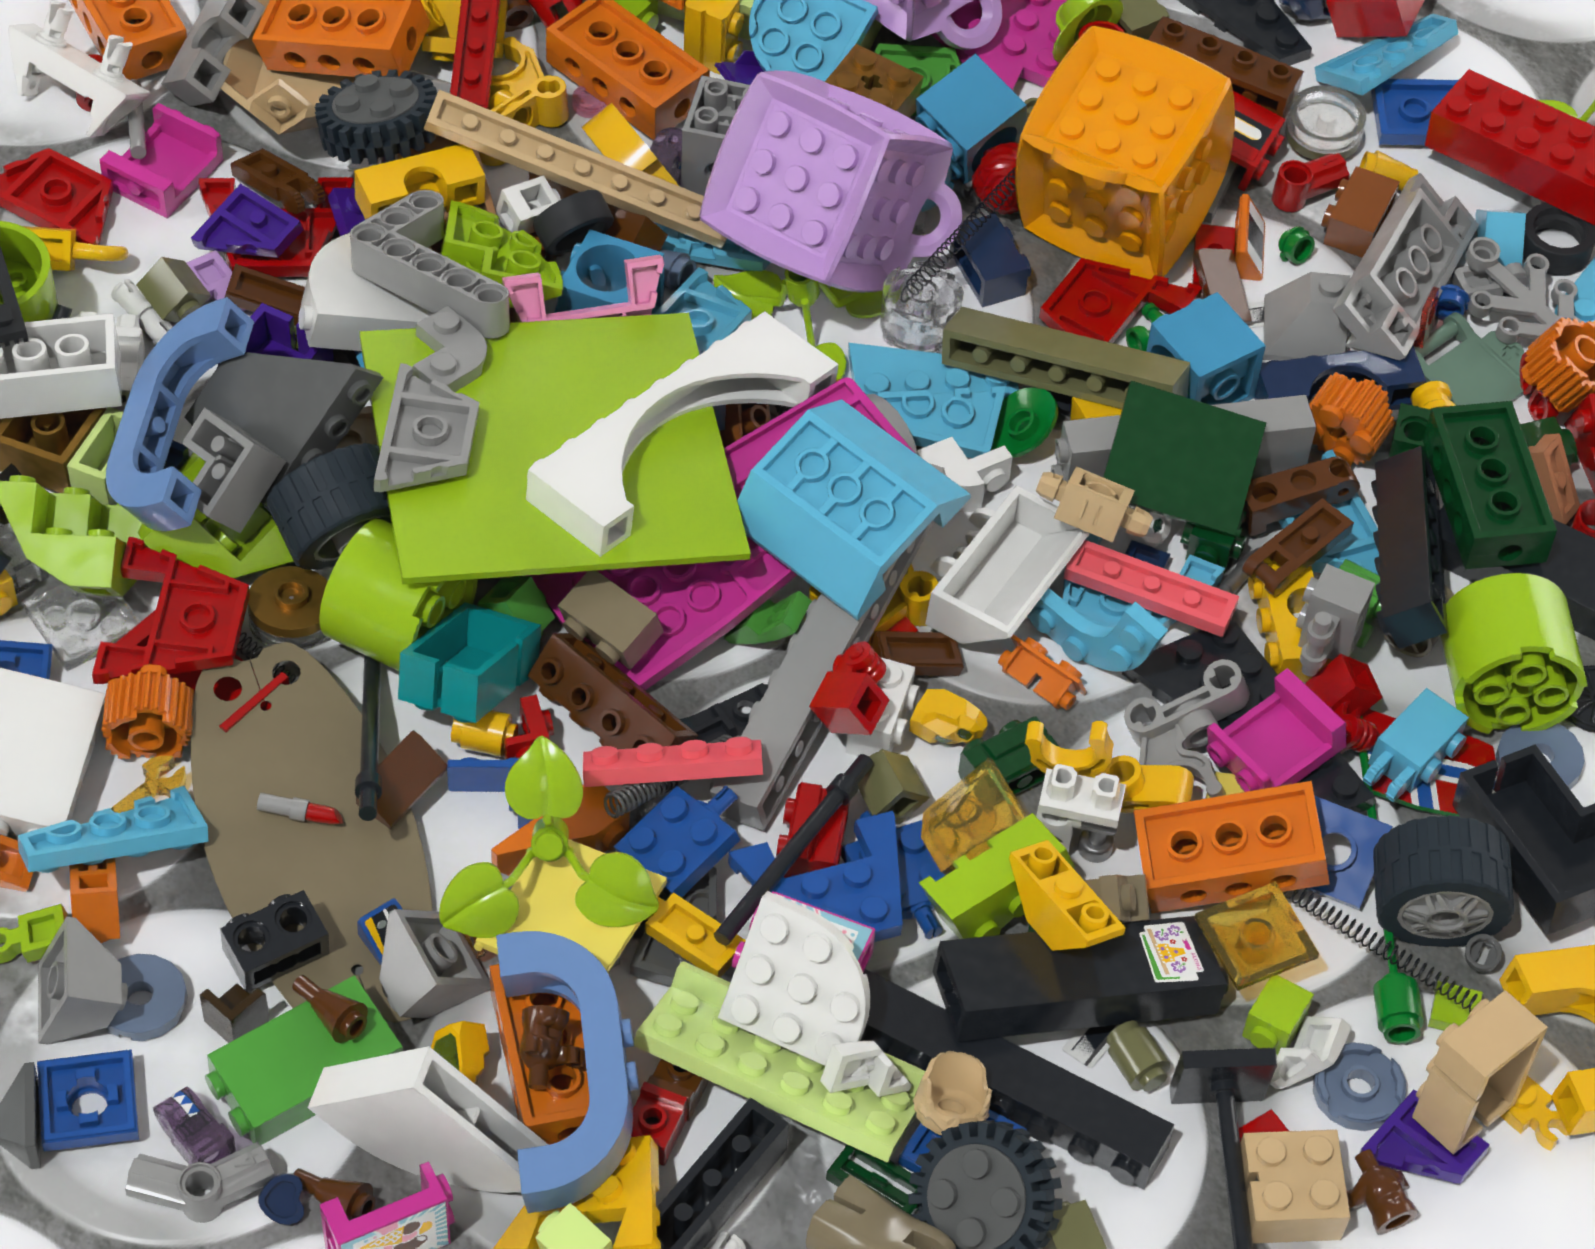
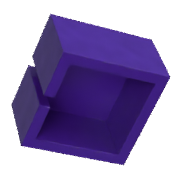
M261 303L250 316L254 321V325L245 352L334 362L333 349L309 347L305 331L300 330L299 322L296 324L299 352L296 351L293 316L264 303Z

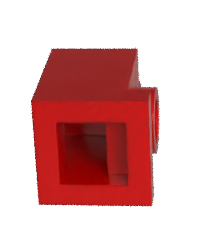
M644 1081L640 1089V1095L633 1107L631 1137L650 1135L658 1146L659 1165L665 1166L687 1121V1097Z

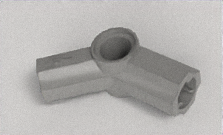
M258 1142L211 1164L196 1162L186 1166L139 1154L137 1158H134L129 1169L125 1191L128 1197L182 1210L188 1219L194 1222L205 1223L217 1218L225 1205L263 1188L269 1180L275 1177V1173L266 1152ZM199 1189L211 1190L203 1196L192 1195V1193Z

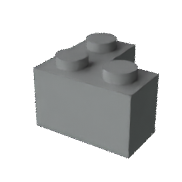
M204 407L182 442L184 446L206 461L193 481L202 490L197 509L207 517L241 533L286 461L238 425Z

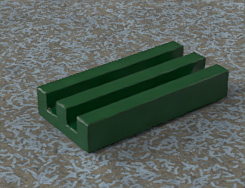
M847 1144L826 1173V1180L837 1187L851 1174L859 1179V1181H862V1183L864 1182L865 1185L867 1184L870 1188H874L879 1194L882 1193V1196L906 1213L912 1215L913 1213L916 1214L919 1210L918 1204L909 1205L908 1194L888 1183V1180L875 1172L868 1171L850 1160L852 1156L856 1157L911 1192L917 1193L918 1185L909 1183L911 1172L891 1160L887 1163Z

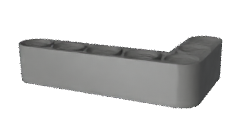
M420 190L411 193L351 229V264L353 272L432 313H436L442 308L449 306L480 331L484 338H498L509 331L508 289L502 284L428 248L440 241L445 233L444 199L440 193L432 190Z

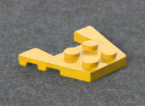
M650 1135L631 1137L626 1153L613 1174L594 1192L572 1203L593 1224L622 1221L613 1249H661V1242L657 1237L656 1226L660 1225V1211L656 1207V1192L659 1191L658 1146ZM524 1205L493 1249H540L535 1238L539 1234L540 1225L552 1212H561L566 1206L528 1213Z

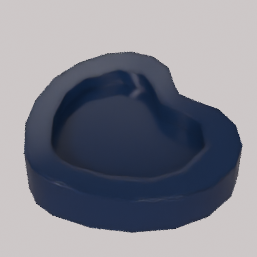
M282 1173L273 1177L262 1188L258 1196V1204L264 1214L271 1220L279 1224L291 1225L302 1219L304 1207L299 1197L303 1188L299 1177L293 1173Z

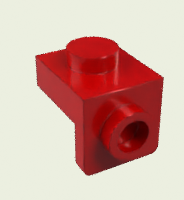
M537 694L520 698V723L524 734L505 739V760L508 758H520L537 737L544 736L550 740V736L554 735L551 714L549 710H541Z

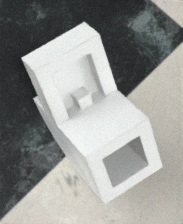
M953 437L917 450L918 456L930 464L944 467L946 476L971 494V498L958 512H972L982 508L985 492L999 490L1009 483L1013 457L1005 445L969 460Z

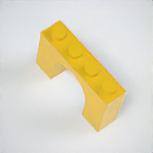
M1595 945L1515 955L1499 979L1503 990L1511 994L1533 1015L1567 1012L1582 1016L1595 1024ZM1595 1068L1567 1072L1551 1095V1098L1568 1136L1595 1132Z

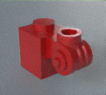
M862 641L851 645L844 654H839L835 658L833 672L827 671L809 705L810 709L831 733L872 735L890 701L876 684L885 675L886 664L868 642Z
M1340 653L1321 669L1317 675L1308 680L1305 685L1346 723V747L1340 751L1341 755L1350 749L1358 753L1366 752L1375 744L1378 731L1374 723L1364 720L1360 716L1382 699L1383 696L1368 664Z

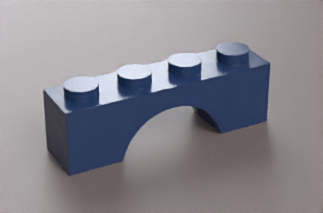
M1413 345L1407 356L1401 360L1363 350H1352L1345 353L1322 356L1311 355L1305 358L1281 361L1271 360L1262 363L1254 398L1255 400L1306 394L1308 403H1310L1326 379L1337 372L1347 376L1349 380L1355 378L1356 382L1364 381V379L1375 380L1376 385H1381L1382 390L1388 392L1389 400L1387 403L1390 405L1388 409L1399 410L1401 403L1412 405L1410 399L1412 392L1420 385L1426 383V378Z

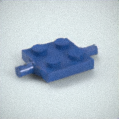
M725 785L708 803L694 799L679 786H676L615 844L614 848L616 852L633 856L645 869L667 877V884L663 891L669 896L674 892L682 898L740 841L736 830L720 818V815L732 803L737 801L738 797Z
M868 810L861 814L860 819L872 816L871 812L869 814ZM923 820L896 828L902 919H916L925 938L931 939L932 935L934 938L937 937L943 929L932 912L934 910L933 905L918 882L928 876H931L936 882L952 871ZM859 841L843 845L841 857L845 863L866 858Z

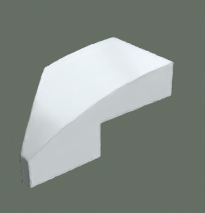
M1305 1016L1294 1048H1280L1277 1056V1067L1270 1084L1275 1089H1282L1334 1065L1347 1040L1351 1026L1343 1018Z
M874 1041L833 1044L820 1080L830 1093L868 1085L878 1097L909 1091L912 1086Z

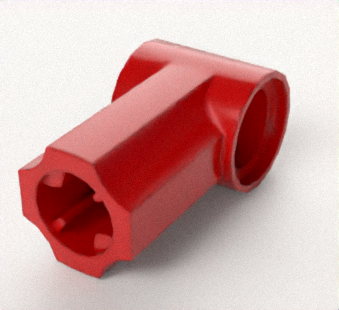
M1337 153L1334 155L1328 154L1306 163L1298 160H1289L1282 163L1271 195L1273 204L1285 212L1300 211L1305 206L1307 199L1338 188L1343 178L1349 180L1350 174L1347 170L1346 160Z

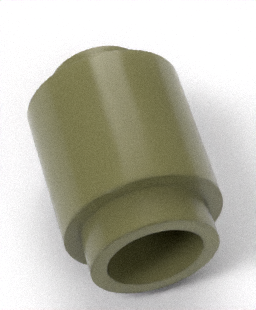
M1132 1020L1119 1025L1111 1031L1106 1038V1042L1109 1045L1108 1054L1133 1090L1143 1089L1146 1092L1161 1086L1167 1079L1166 1073L1170 1069L1171 1064L1148 1029L1143 1026L1140 1027L1137 1021Z

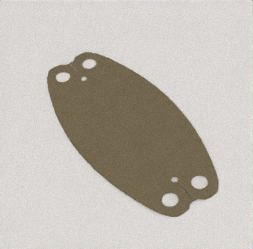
M289 642L277 643L263 648L257 658L246 661L234 659V663L231 666L203 669L196 684L192 709L191 771L195 805L208 825L209 842L203 843L208 863L231 917L234 918L243 913L252 914L267 907L278 896L284 894L293 895L304 890L329 933V954L272 981L291 1007L294 1008L306 1002L304 998L292 989L294 981L299 976L305 975L320 988L328 990L354 976L355 974L351 971L354 965H361L363 967L362 974H360V977L359 975L355 976L361 985L363 983L366 993L383 1018L393 1023L412 1019L399 1017L398 1013L389 1005L379 980L381 965L358 936L357 921L393 898H396L403 910L432 911L430 883L425 855L412 808L391 829L377 819L365 821L359 817V806L356 804L355 779L360 773L361 712L331 674L312 655ZM291 661L298 665L301 674L296 682L289 685L280 684L261 701L271 703L269 710H262L260 702L228 732H224L219 725L274 679L272 671L278 663ZM223 677L235 678L242 685L241 694L232 701L220 700L214 694L213 688L215 683ZM380 741L378 765L387 757ZM260 793H266L291 799L294 797L310 800V803L336 808L343 819V824H325L308 820L302 822L289 819V816L257 810L258 798ZM289 924L284 929L289 932H297L302 930L304 926ZM258 943L247 944L251 952L263 947Z

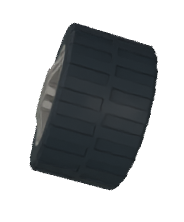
M370 443L353 444L322 454L297 467V469L283 477L272 488L266 504L296 566L306 570L334 567L346 545L366 523L374 519H383L392 523L386 491L374 492V477L380 455L378 445Z
M1452 815L1429 816L1427 818L1410 820L1405 824L1392 828L1375 845L1373 862L1376 917L1378 918L1379 925L1388 932H1392L1393 937H1397L1407 943L1418 944L1419 946L1467 945L1468 941L1478 934H1497L1512 920L1514 897L1510 846L1505 835L1501 831L1496 830L1492 825L1469 817L1463 818Z

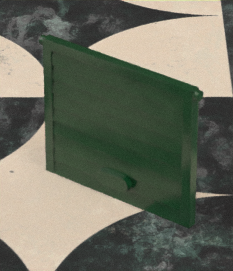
M1131 380L1103 478L1135 490L1129 504L1131 506H1137L1144 510L1239 538L1241 530L1238 529L1267 423Z

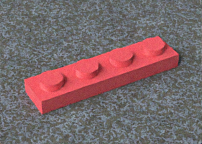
M1087 540L1083 542L1067 563L1063 579L1131 604L1136 601L1144 609L1220 637L1224 636L1239 600L1238 595Z
M734 737L726 742L718 743L690 740L675 746L645 743L632 749L601 746L592 751L583 752L584 787L763 775L761 740H751L747 737Z

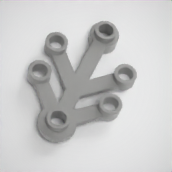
M1478 237L1471 241L1465 256L1469 268L1476 273H1487L1512 297L1491 295L1487 291L1478 290L1471 295L1467 306L1468 311L1478 318L1487 317L1491 311L1534 316L1541 323L1520 322L1512 316L1503 317L1495 331L1496 337L1501 342L1512 344L1519 337L1537 339L1561 317L1565 319L1570 318L1571 320L1576 318L1579 323L1581 322L1579 318L1574 316V299L1578 289L1575 283L1568 279L1556 281L1551 291V299L1558 305L1557 315L1546 306V273L1549 268V261L1544 255L1538 253L1530 254L1524 263L1523 268L1526 272V277L1529 279L1528 289L1498 262L1501 251L1499 245L1494 240L1487 237ZM1532 265H1536V266L1540 267L1541 269H1536V268L1532 267ZM1560 291H1565L1569 295L1562 294ZM1476 302H1482V303H1484L1486 306H1481V305L1477 304ZM1504 328H1510L1514 332H1508Z

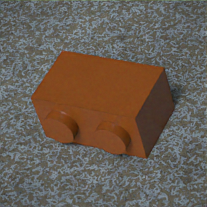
M1356 166L1349 180L1344 178L1341 180L1335 195V201H1338L1336 205L1329 204L1321 223V226L1327 228L1323 244L1363 258L1395 203L1400 181Z

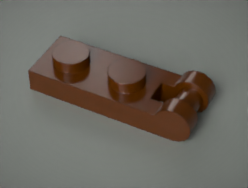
M1321 498L1255 551L1244 563L1242 571L1252 579H1260L1265 583L1264 589L1274 597H1277L1284 592L1291 581L1352 532L1354 522ZM1273 560L1281 566L1276 571L1268 565Z

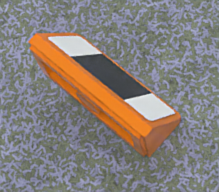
M1242 194L1239 198L1235 218L1234 258L1240 279L1261 281L1263 279L1265 222L1250 196Z

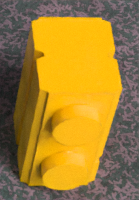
M687 0L685 2L684 51L714 73L720 74L715 67V63H735L742 54L743 42L738 40V34L744 24V14L739 13L740 0Z

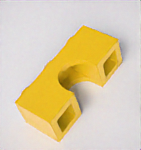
M461 144L354 170L355 199L365 220L411 193L420 190H432L440 193L443 196L444 207L447 212H449L451 200L471 206L485 203V173L473 150Z
M1274 560L1268 564L1275 571L1281 567ZM1310 566L1291 581L1284 592L1277 597H1274L1264 589L1265 583L1260 579L1249 577V595L1251 599H1257L1259 607L1256 612L1258 632L1265 633L1267 641L1264 648L1266 661L1277 674L1288 668L1302 682H1307L1313 676H1306L1302 672V664L1300 662L1302 647L1298 646L1302 629L1296 627L1297 618L1292 614L1300 613L1306 603L1302 601L1311 577H1314L1312 567ZM1328 658L1325 665L1322 668H1320L1319 671L1323 669L1327 664H1329L1332 660Z

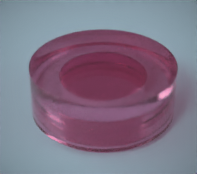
M584 86L578 87L573 92L572 108L581 117L593 118L607 106L605 102L599 101L588 93Z

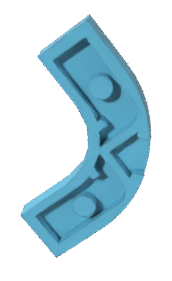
M1050 588L1047 589L1027 616L1032 625L1059 644L1070 659L1077 662L1082 660L1095 667L1116 672L1129 671L1140 666L1153 653L1168 631L1165 626L1136 601L1125 611L1116 626L1096 624L1079 614Z

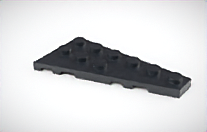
M1177 0L1199 15L1203 12L1215 20L1214 26L1224 33L1228 30L1244 40L1243 46L1256 53L1286 63L1289 66L1310 59L1312 47L1274 0Z
M1231 618L1223 637L1204 630L1197 631L1154 650L1140 666L1122 672V675L1132 682L1138 679L1151 688L1152 696L1165 704L1167 701L1171 702L1204 686V672L1214 661L1225 659L1235 662L1240 667L1250 692L1249 701L1241 710L1217 721L1222 730L1275 692L1274 677L1278 674L1233 618ZM1231 684L1225 685L1222 689L1229 687ZM1340 752L1297 782L1312 781L1315 796L1358 813H1362L1374 805L1375 796Z

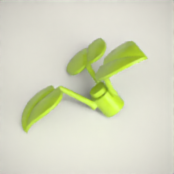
M787 269L784 271L785 279L783 280L774 272L767 270H749L732 275H714V287L720 285L726 287L735 299L741 300L752 310V319L764 311L772 316L774 306H783L788 294L789 300L802 308L807 342L839 364L836 380L844 378L847 363L843 350L837 344L831 342L815 345L810 306L819 298L820 289L836 308L845 306L847 312L856 318H873L890 309L895 301L898 285L897 282L894 287L877 292H852L832 286L829 288L826 284L801 276Z
M539 736L512 766L505 782L507 802L518 815L526 819H537L543 816L534 825L531 847L526 850L525 856L511 875L504 881L499 869L489 862L474 863L463 868L450 881L442 896L439 919L443 927L476 938H492L505 933L515 923L519 912V900L516 894L508 888L516 883L536 856L547 862L556 861L563 856L568 859L577 876L585 881L576 892V906L588 920L595 924L607 927H623L639 923L658 910L659 902L654 893L649 874L644 866L631 855L622 852L606 853L593 861L590 867V874L583 869L574 854V849L568 846V826L560 819L571 817L578 811L583 798L582 780L566 753L548 738Z

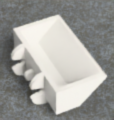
M1016 485L996 511L988 508H978L972 513L968 520L981 530L979 532L969 530L966 533L967 548L960 546L954 552V558L940 556L930 566L931 570L943 578L941 580L937 579L938 584L931 592L925 624L961 644L1011 638L1090 533L1055 519L1054 516L1058 506Z

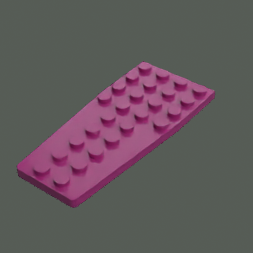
M845 377L724 448L738 500L750 471L808 409L841 399L907 448L912 449L856 382L851 378ZM748 537L747 541L751 552L750 560L596 570L655 612L664 631L631 670L618 661L615 666L641 688L647 690L732 630L795 578L797 574ZM588 571L526 576L532 577L538 589L545 595L546 603L552 613L563 624L565 620L558 604ZM586 637L584 638L592 647L595 648L597 646Z

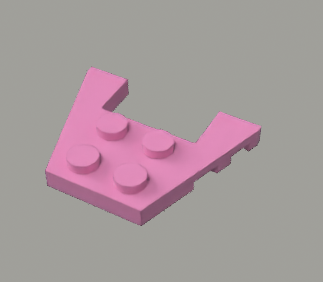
M661 255L624 260L628 302L546 314L542 279L539 272L503 277L502 283L509 291V298L521 322L651 315L652 309L655 308L658 294L656 290L660 273L662 274L664 259Z

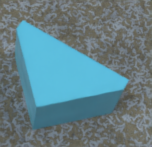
M1477 209L1475 213L1476 222L1479 224L1477 237L1490 238L1499 245L1501 252L1498 262L1503 266L1515 262L1522 265L1526 213Z

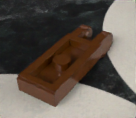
M263 148L230 164L233 177L278 202L281 201L285 209L290 213L292 212L297 215L305 211V200L313 203V205L325 202V190H323V186L318 181L309 177L307 172Z

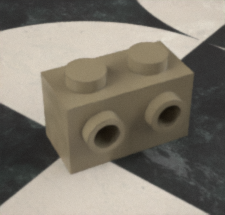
M588 571L558 604L565 620L562 625L568 633L579 641H583L586 637L597 645L595 650L603 659L612 665H615L618 661L629 670L634 667L664 632L655 612L598 571Z

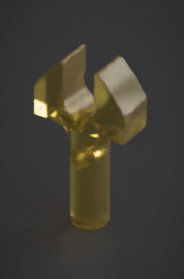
M152 757L142 765L143 775L146 777L145 782L116 803L111 809L117 813L134 809V800L148 796L166 795L168 798H171V789L186 786L185 766L177 770L173 776L161 778L162 775L175 767L174 757Z

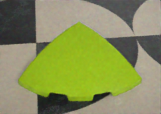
M451 200L441 255L502 285L503 277L539 272L542 279L544 301L561 296L563 280L558 265L555 261L547 262L542 257V245L533 236L524 230L513 231L512 233L499 226V217L497 215ZM509 298V308H513L514 306Z

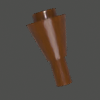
M305 975L299 976L292 985L293 991L311 1004L312 1009L335 1042L344 1043L348 1040H353L364 1031L368 1015V1009L364 1003L330 990L322 989Z
M301 1168L296 1169L293 1173L301 1180L302 1191L314 1195L315 1199L321 1204L338 1197L349 1221L374 1211L376 1199L373 1196V1187L370 1183L328 1177L321 1178Z

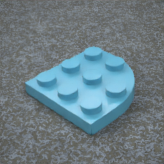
M754 0L749 17V35L753 52L764 72L774 70L792 71L825 82L854 45L862 43L878 15V8L864 0Z

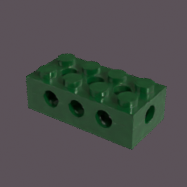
M1502 401L1431 408L1423 443L1465 570L1547 562L1557 529L1513 402Z

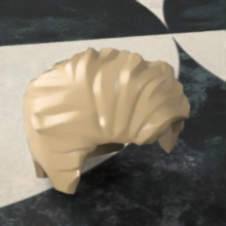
M954 1051L939 1053L931 1059L913 1099L916 1118L923 1126L938 1135H942V1131L951 1127H958L959 1124L986 1121L988 1119L992 1089H988L986 1068L983 1063L972 1055Z

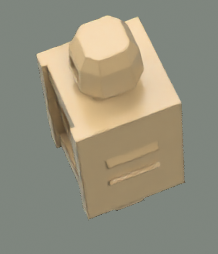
M1077 466L1068 482L1063 480L1062 475L1043 472L1036 488V492L1041 497L1051 502L1054 499L1060 501L1054 516L1055 519L1112 543L1120 527L1126 529L1125 533L1138 537L1146 536L1153 517L1145 510L1137 506L1135 509L1129 507L1135 490Z

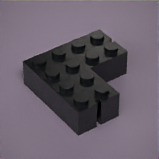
M1536 744L1503 756L1500 766H1498L1495 760L1461 772L1452 806L1460 817H1469L1483 823L1486 822L1505 835L1510 846L1513 889L1546 934L1550 935L1595 917V803L1583 807Z

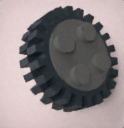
M380 70L372 71V74L356 75L354 83L345 79L340 82L341 88L335 86L329 88L328 95L322 94L319 98L320 103L315 105V116L324 151H328V155L331 157L338 156V160L346 162L351 158L352 164H361L364 158H367L370 165L377 164L378 158H380L382 164L396 160L395 154L398 153L403 158L411 156L410 148L419 152L425 148L424 142L431 144L436 139V134L424 130L425 123L437 96L436 87L433 86V82L430 79L425 80L424 75L417 74L413 77L412 71L405 70L400 76H398L397 70H389L386 76H382Z
M995 1120L959 1124L958 1127H951L942 1131L941 1138H933L926 1145L930 1150L929 1153L919 1154L915 1163L922 1167L920 1172L911 1173L909 1183L918 1186L917 1193L908 1194L909 1205L918 1204L919 1213L912 1216L944 1232L953 1241L956 1249H1038L1045 1247L1051 1240L1046 1235L1047 1232L1056 1230L1059 1219L1053 1217V1212L1062 1209L1063 1199L1055 1198L1054 1189L1062 1188L1060 1177H1051L1050 1170L1057 1167L1053 1158H1044L1041 1153L1046 1148L1040 1141L1031 1142L1029 1140L1030 1132L1023 1128L1013 1129L1014 1124L995 1122Z

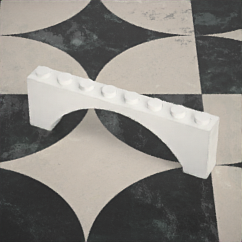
M764 311L751 321L742 323L735 332L723 340L715 341L708 350L696 358L685 361L678 370L666 378L655 381L648 390L636 398L628 399L621 408L606 418L598 419L591 428L576 438L568 439L560 449L545 459H539L534 462L527 473L526 500L601 557L631 536L634 505L626 500L622 474L633 451L655 429L678 416L710 406L758 403L795 407L834 384L839 364Z

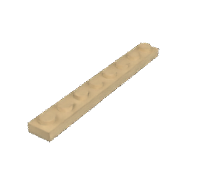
M442 90L438 91L424 130L536 175H544L546 179L578 192L598 190L602 193L608 204L647 216L653 222L720 249L724 246L727 238L700 220L699 214L704 196Z

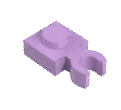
M216 250L186 262L210 293L211 297L208 300L213 299V301L225 297L233 271Z

